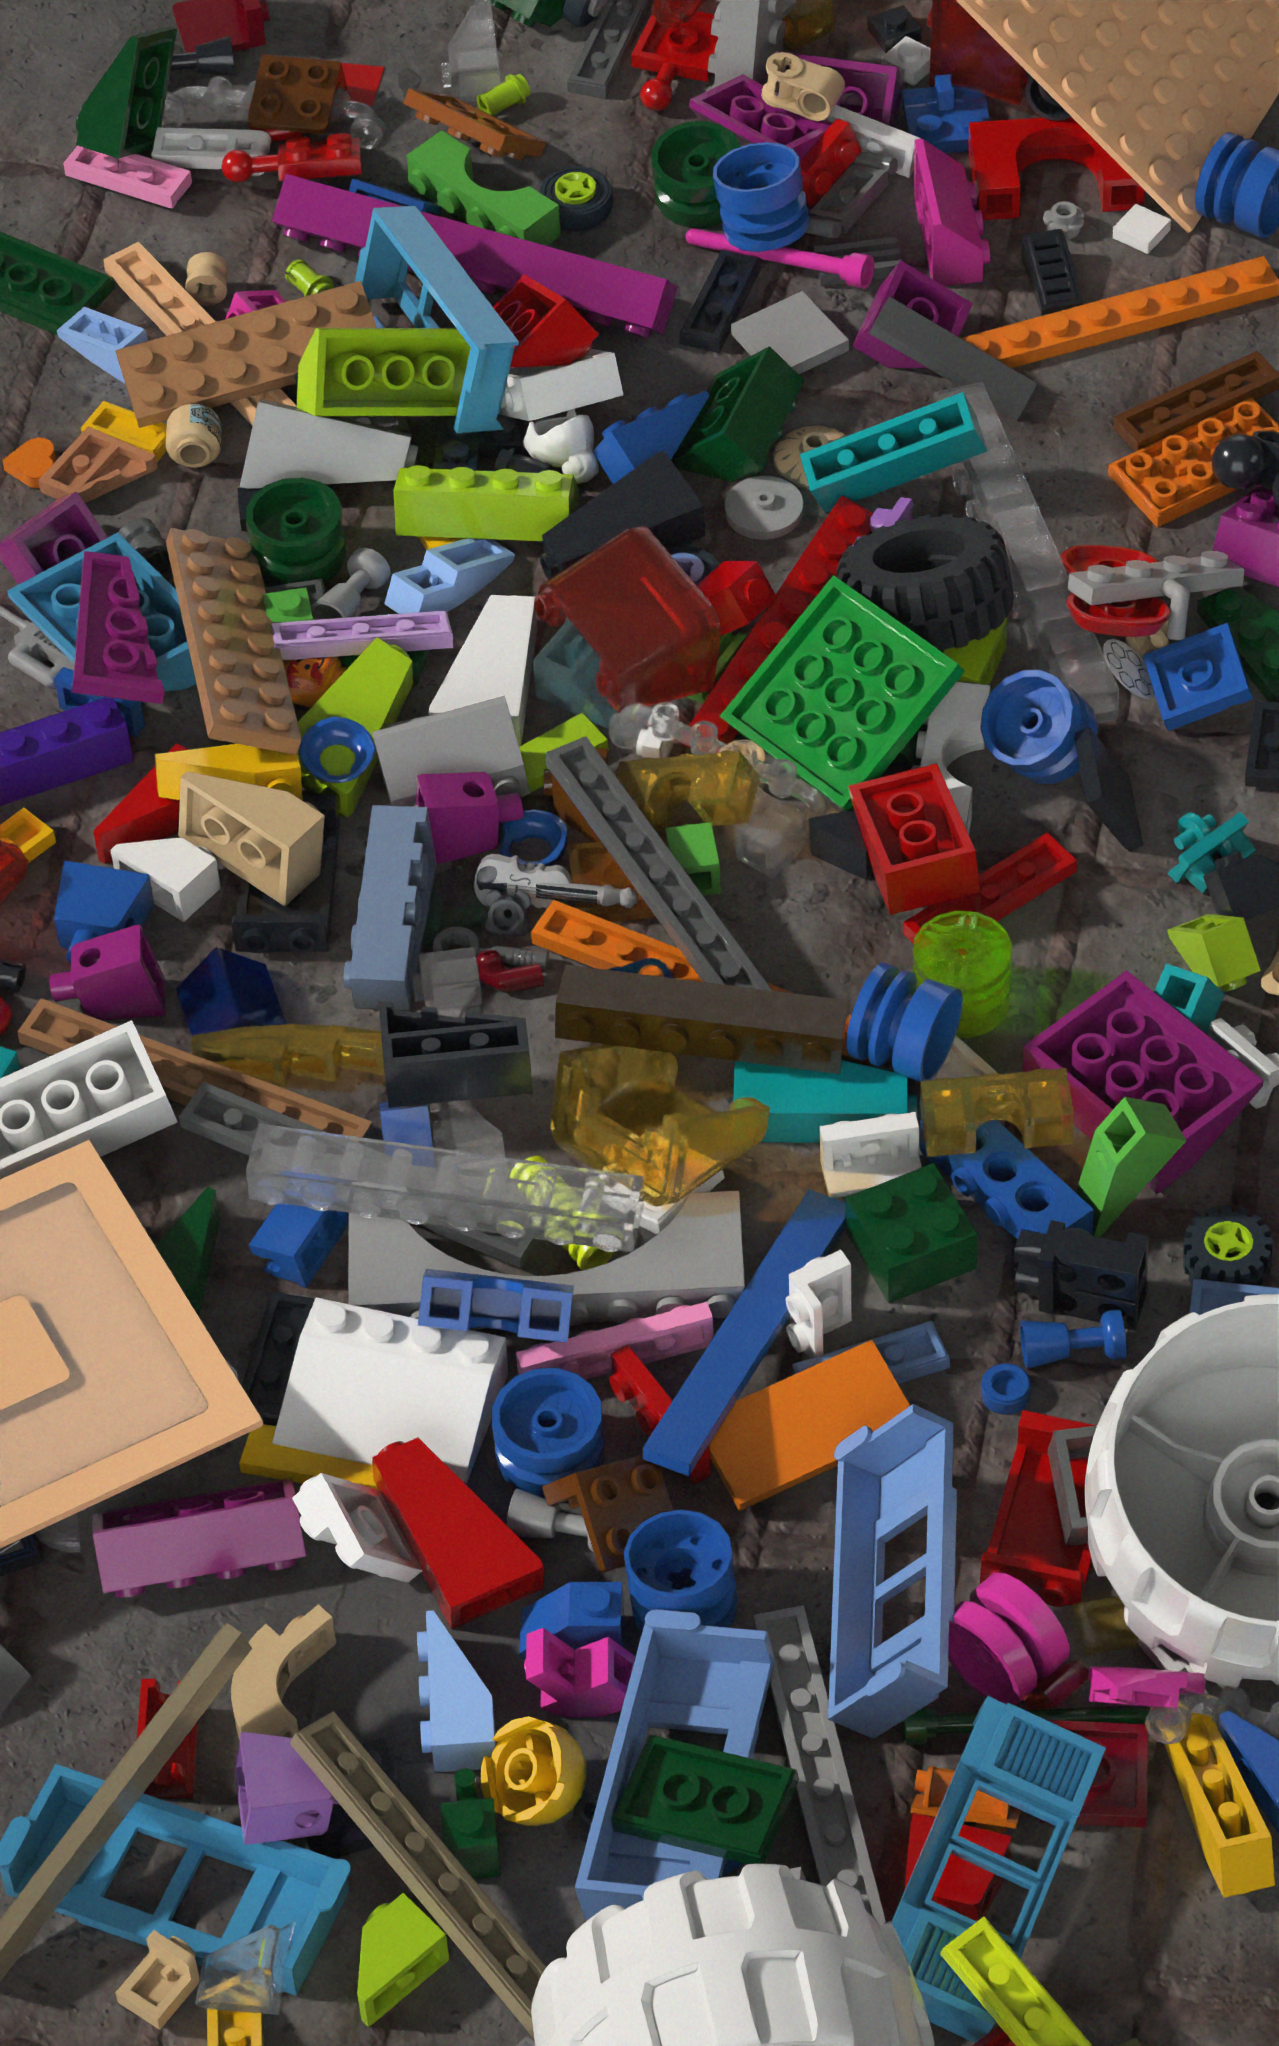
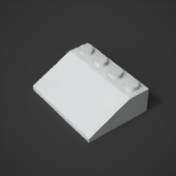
M316 1297L299 1338L272 1444L372 1465V1457L378 1455L385 1446L397 1441L406 1443L419 1437L467 1484L492 1418V1406L500 1389L504 1387L508 1376L506 1337L473 1330L462 1331L419 1326L418 1319Z

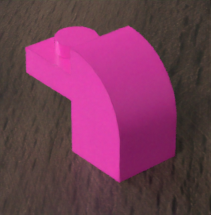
M541 1628L527 1634L524 1668L526 1679L541 1689L542 1709L568 1718L603 1717L622 1710L636 1656L609 1637L574 1650L545 1628Z

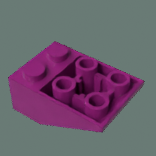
M1258 485L1221 515L1213 551L1227 554L1229 560L1245 569L1244 576L1279 587V508L1273 500V492Z

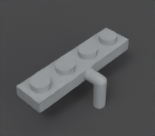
M1219 551L1202 552L1200 557L1192 558L1171 555L1166 556L1164 561L1149 563L1141 560H1131L1126 562V566L1121 567L1089 566L1088 571L1069 573L1068 590L1090 605L1167 596L1171 599V616L1168 622L1167 637L1172 640L1185 639L1190 593L1243 586L1245 569L1229 560L1227 554Z

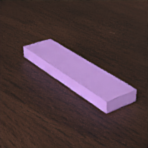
M447 611L271 624L275 643L274 647L280 649L282 660L361 655L376 637L388 645H397L404 651L453 648V633Z

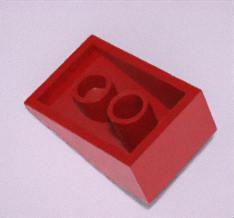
M937 763L848 786L877 885L890 915L980 892L976 850Z

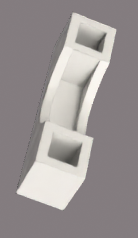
M956 682L923 723L928 725L927 732L919 731L916 746V758L922 759L921 766L913 765L912 769L938 764L969 834L972 820V787L955 779L946 768L958 757L969 752L984 749L985 743L980 725L982 709L990 695V685Z

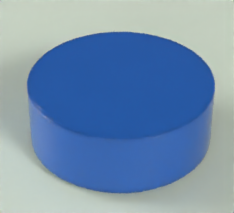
M1009 1363L992 1366L984 1373L981 1380L982 1401L987 1408L998 1414L1008 1415L1023 1410L1031 1398V1379L1028 1373L1021 1367Z

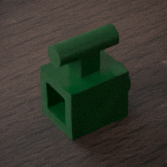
M462 1768L454 1776L457 1802L440 1803L443 1843L473 1879L500 1877L501 1870L493 1798L478 1799L475 1773L471 1769Z

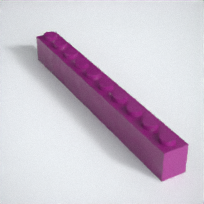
M286 174L271 222L284 228L283 236L307 243L308 236L321 239V247L339 253H344L345 247L359 250L357 255L359 257L361 248L366 247L373 208L400 207V205ZM420 211L482 293L495 295L496 289L508 291L525 274L565 298L578 312L587 314L585 320L590 323L609 328L611 321L625 325L624 332L647 339L650 332L664 335L678 290V286L669 280ZM408 265L407 272L415 274L412 268Z

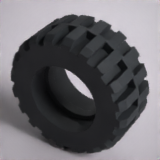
M943 514L942 517L925 515L919 516V519L899 520L894 525L888 527L881 526L874 529L871 535H863L858 538L854 546H849L837 566L836 573L838 579L942 653H944L945 649L953 647L958 649L967 646L974 639L979 641L988 636L991 629L996 630L1002 625L1014 604V592L1004 539L990 524L984 521L978 522L974 517L964 516L963 518H957L955 514Z

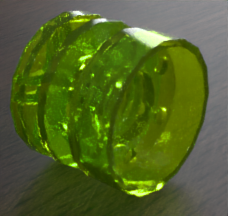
M953 911L940 914L925 923L915 936L913 945V973H915L917 978V989L926 979H933L961 990L963 1005L956 1036L958 1038H970L986 1034L1000 1025L1009 1012L1012 943L1007 931L993 918L970 911Z

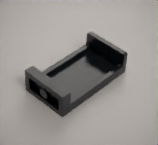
M302 795L303 802L311 803L320 813L325 815L320 875L286 907L244 879H240L237 915L232 916L231 924L235 951L253 953L328 952L340 832L336 795Z

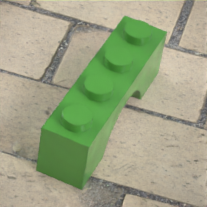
M441 130L406 155L409 186L419 195L426 196L440 205L445 212L457 216L467 224L548 246L561 236L559 205L530 186L513 191H494L473 182L471 149Z

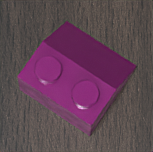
M900 260L879 286L852 347L888 368H927L869 334L889 296L956 336H959L973 303Z
M74 492L55 500L0 541V559L19 585L108 537L78 492Z

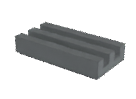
M896 236L814 247V253L843 258L845 255L851 256L854 252L873 256L875 268L872 280L887 278L900 260L902 261L900 259V250L897 248ZM817 271L820 286L846 283L845 280L840 279L839 275Z

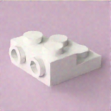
M321 1473L303 1483L300 1487V1492L293 1497L302 1515L300 1517V1524L304 1531L314 1540L335 1544L338 1556L348 1567L407 1583L423 1571L379 1490Z

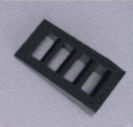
M1054 229L1024 235L1022 238V260L1041 315L1083 305L1063 230ZM1067 290L1066 293L1047 295L1049 292Z

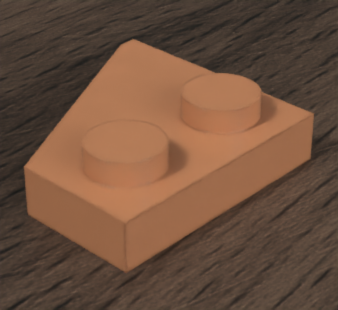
M88 426L39 479L40 491L55 499L78 492L84 503H87L155 471L158 467L155 454Z

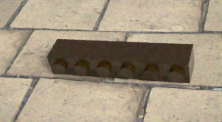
M565 965L556 999L555 1038L840 1074L847 1039L850 1000Z

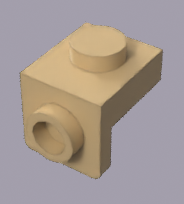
M153 1930L146 1938L149 1953L115 1993L119 2004L160 2030L200 1983V1978L195 1960L196 1954L193 1949L178 1937L171 1936L168 1939Z

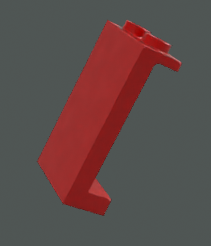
M1022 1410L1018 1425L1016 1450L988 1550L983 1553L981 1559L980 1584L994 1572L1006 1573L1022 1581L1050 1606L1063 1607L1071 1605L1081 1607L1092 1565V1558L1088 1543L1065 1547L1048 1456V1447L1054 1431L1096 1425ZM1088 1459L1070 1462L1080 1518L1087 1517L1085 1477Z

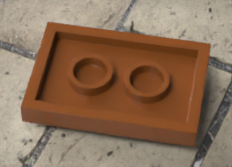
M409 88L403 104L417 110L416 118L437 126L441 122L449 126L448 134L464 141H470L473 138L481 142L479 149L493 156L502 158L503 154L518 160H523L525 155L541 157L547 143L449 94Z

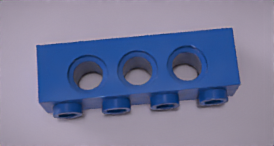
M965 1090L920 1120L919 1148L925 1160L929 1164L934 1163L936 1167L939 1166L952 1179L954 1186L962 1195L966 1197L971 1196L984 1209L989 1220L998 1227L1003 1226L1016 1238V1241L1021 1229L1046 1234L1050 1220L1064 1222L1065 1229L1081 1228L1092 1235L1094 1209Z

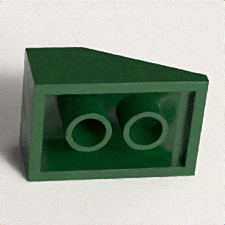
M168 26L133 35L129 38L82 105V110L76 120V130L78 132L77 146L118 159L153 149L157 127L161 128L177 28Z

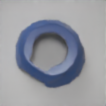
M330 717L320 720L307 730L302 737L298 754L303 766L316 779L331 783H343L356 779L366 770L373 760L376 747L370 733L361 724L348 718ZM333 745L348 747L355 755V762L350 769V773L341 776L328 775L320 763V755L323 750Z
M537 809L523 811V819L503 823L504 832L501 849L498 851L501 855L513 857L510 851L513 843L527 838H540L550 845L549 854L545 858L533 862L524 861L519 858L522 865L532 863L536 866L538 864H544L545 866L555 865L564 856L568 846L566 825L561 818L551 812Z

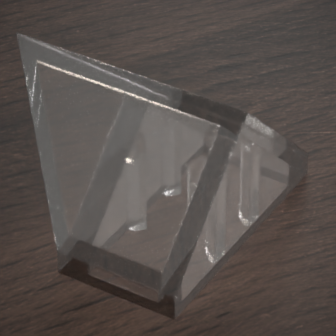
M296 1920L280 1928L271 1924L204 1956L195 2004L204 2009L279 2015L285 1982L282 1965L291 1949Z

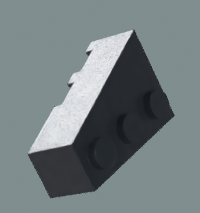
M379 1001L383 1062L389 1108L533 1093L526 1018L466 1011L465 1018L438 1015L437 1008L422 1006L421 1013L394 1010L393 1002Z

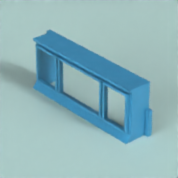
M416 206L373 208L366 247H362L360 251L355 282L361 281L367 299L394 298L416 328H439L430 316L433 299H435L471 347L454 430L456 433L504 430L496 418L497 414H500L514 346H518L519 341ZM408 265L423 283L420 300L417 299L405 283Z

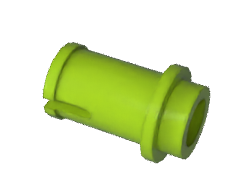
M509 74L505 77V82L483 94L477 95L476 99L481 110L494 116L515 103L520 105L526 103V97L531 95V90L526 79L521 74L515 76Z
M303 259L293 261L286 269L290 273L285 274L286 280L300 290L304 297L334 288V284L328 276L319 275Z

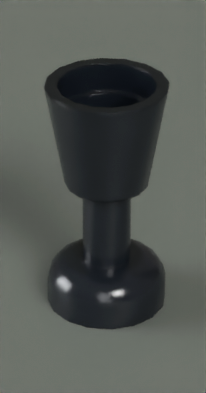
M231 35L197 45L195 47L196 52L173 54L170 71L198 68L200 74L236 76Z

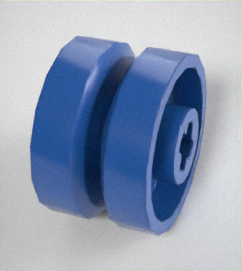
M1023 670L1005 678L991 691L982 709L980 729L985 746L996 759L1009 766L1021 777L1037 784H1056L1074 776L1080 770L1074 741L1075 733L1087 727L1096 736L1098 733L1095 713L1088 702L1058 677L1042 670Z
M559 1368L533 1369L515 1376L500 1389L492 1406L496 1464L504 1480L515 1489L518 1488L545 1498L542 1486L571 1474L603 1465L605 1447L601 1401L593 1386L578 1374Z

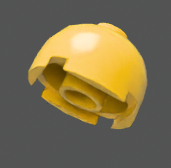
M529 1716L513 1719L499 1729L492 1739L498 1742L493 1749L492 1756H484L481 1765V1789L485 1799L493 1798L495 1812L511 1822L526 1826H540L553 1823L572 1811L582 1796L587 1780L586 1760L578 1742L562 1727Z

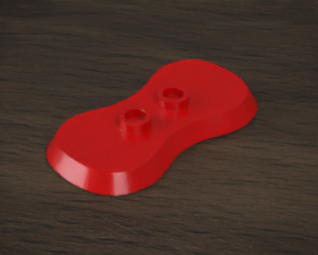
M1106 545L1074 546L1062 552L1059 558L1068 579L1069 573L1088 571V567L1092 565H1105L1113 568L1126 566V562L1131 560H1141L1149 563L1158 562L1154 557L1142 551ZM1071 592L1066 599V605L1078 626L1085 630L1105 635L1124 637L1150 636L1158 632L1171 616L1169 606L1160 597L1090 605Z

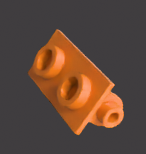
M929 1766L928 1771L917 1770L915 1791L924 1792V1795H916L910 1813L936 1818L955 1770ZM977 1790L965 1821L974 1822L976 1828L1003 1833L1007 1831V1828H1017L1021 1810L1010 1808L1011 1805Z

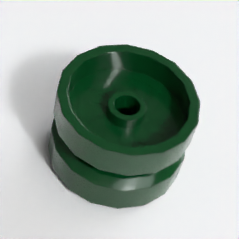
M692 121L671 127L657 139L651 150V164L655 200L663 216L677 225L689 228L712 227L723 222L720 217L721 204L717 200L714 186L713 167L722 156L733 149L741 147L734 133L719 124L707 121Z
M303 477L285 478L265 485L252 496L246 507V525L251 552L258 559L262 579L273 586L323 578V583H325L340 571L346 560V542L341 502L331 488L320 481Z

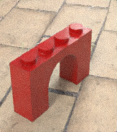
M1038 117L969 122L968 155L972 182L975 183L976 209L981 210L983 221L1020 218L1019 174L1029 165L1046 159L1071 160L1088 168L1094 174L1098 183L1102 212L1130 210L1135 204L1144 207L1145 190L1072 117L1059 121Z

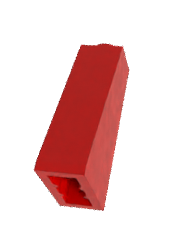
M419 1437L406 1443L402 1441L391 1443L385 1446L378 1455L372 1457L373 1480L423 1570L422 1574L451 1629L544 1589V1566L540 1558Z

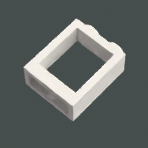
M590 349L583 358L565 366L510 367L499 415L532 421L623 396L615 353Z

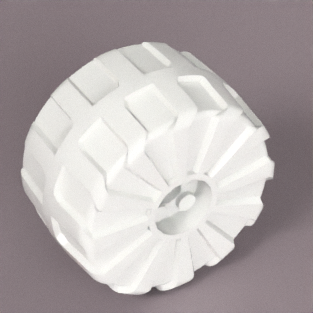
M1279 1294L1245 1296L1243 1302L1219 1307L1201 1315L1192 1312L1162 1330L1154 1348L1133 1370L1124 1371L1117 1382L1094 1433L1085 1477L1088 1545L1097 1576H1107L1124 1603L1126 1625L1149 1648L1154 1649L1163 1644L1169 1650L1188 1660L1193 1672L1204 1673L1206 1680L1234 1688L1239 1686L1243 1678L1272 1680L1279 1686V1508L1266 1510L1261 1508L1254 1498L1258 1494L1269 1493L1275 1500L1279 1501Z
M748 1864L743 1867L739 1876L707 1879L700 1871L679 1874L653 1883L645 1890L644 1900L626 1909L619 1905H610L602 1909L583 1923L570 1936L566 1946L567 1957L554 1960L544 1970L536 1987L531 2006L535 2046H935L922 1995L893 1924L888 1921L880 1926L866 1911L860 1891L836 1878L827 1886L795 1879L788 1866L776 1864Z

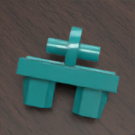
M1240 811L1211 832L1210 829L1216 826V820L1212 815L1208 814L1201 819L1198 815L1188 812L1178 820L1180 835L1174 838V843L1180 850L1188 845L1190 848L1180 854L1178 857L1179 864L1172 868L1168 875L1176 884L1187 878L1191 884L1204 894L1208 889L1203 876L1217 869L1212 859L1217 854L1225 857L1241 851L1243 859L1252 857L1256 852L1255 847L1243 832L1250 821Z

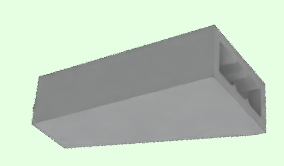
M260 399L257 404L239 487L247 489L263 488L265 485L281 479L300 477L320 481L323 484L392 481L397 479L399 468H409L415 465L418 446L411 445L413 434L337 416H313L294 406Z

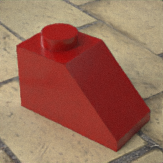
M724 561L673 606L667 614L686 648L694 649L749 624L777 596L758 561Z

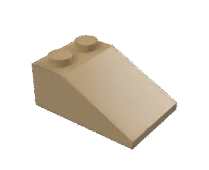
M188 771L181 776L179 837L184 838L197 847H205L214 855L218 863L285 907L320 875L325 815L320 813L314 805L309 802H303L290 792Z

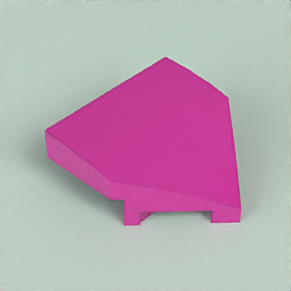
M1092 1666L1089 1667L1088 1681L1091 1682L1089 1702L1176 1709L1178 1708L1179 1693L1205 1695L1206 1679L1204 1678V1673Z

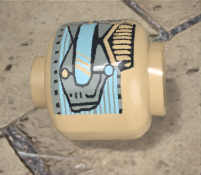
M187 404L172 411L167 419L166 449L169 456L176 463L191 468L206 466L217 458L221 451L222 424L218 414L211 408L201 404Z

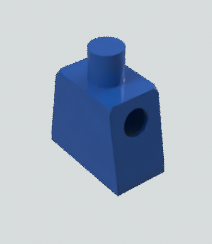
M65 861L54 921L59 945L64 949H68L66 959L70 964L71 948L76 943L134 925H143L154 906L149 874Z

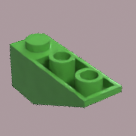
M1124 1097L1095 1130L1076 1193L1094 1209L1093 1237L1100 1238L1187 1141L1165 1104Z

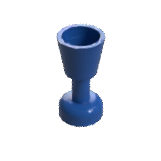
M1120 1309L1106 1311L1100 1319V1327L1068 1330L1065 1323L1020 1321L1021 1349L1026 1370L1068 1358L1070 1350L1103 1346L1104 1353L1109 1359L1120 1360L1126 1358V1335Z

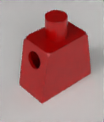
M916 1813L912 1814L905 1889L935 1820L933 1817ZM962 1825L958 1836L1011 1860L1012 1836ZM950 1854L931 1901L974 1921H978L986 1916L1004 1878Z

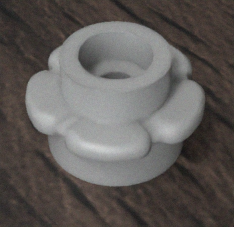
M1062 201L1052 205L1051 210L1045 211L1043 221L1047 225V231L1062 229L1066 240L1079 234L1084 224L1082 219L1084 218V212L1073 203Z

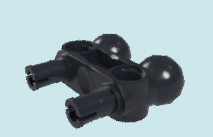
M1256 431L1253 433V436L1236 433L1220 441L1211 456L1212 471L1216 478L1229 488L1242 490L1256 483L1273 492V500L1279 508V433Z

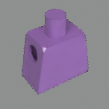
M250 1732L240 1733L234 1772L244 1844H258L317 1836L328 1831L333 1804L339 1803L291 1746L290 1741L292 1738Z

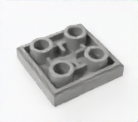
M803 291L731 324L732 336L751 356L770 346L798 374L849 351V339Z

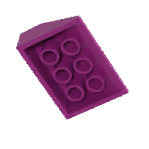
M1127 970L1023 1046L1022 1082L1091 1140L1097 1127L1124 1097L1166 1105L1187 1141L1146 1185L1156 1194L1189 1171L1263 1087V1080Z

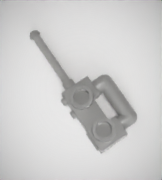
M0 605V616L20 629V632L14 636L16 647L8 654L10 664L47 688H56L54 682L56 675L63 667L74 670V663L33 622L21 619ZM49 660L54 663V667L49 668L40 661Z

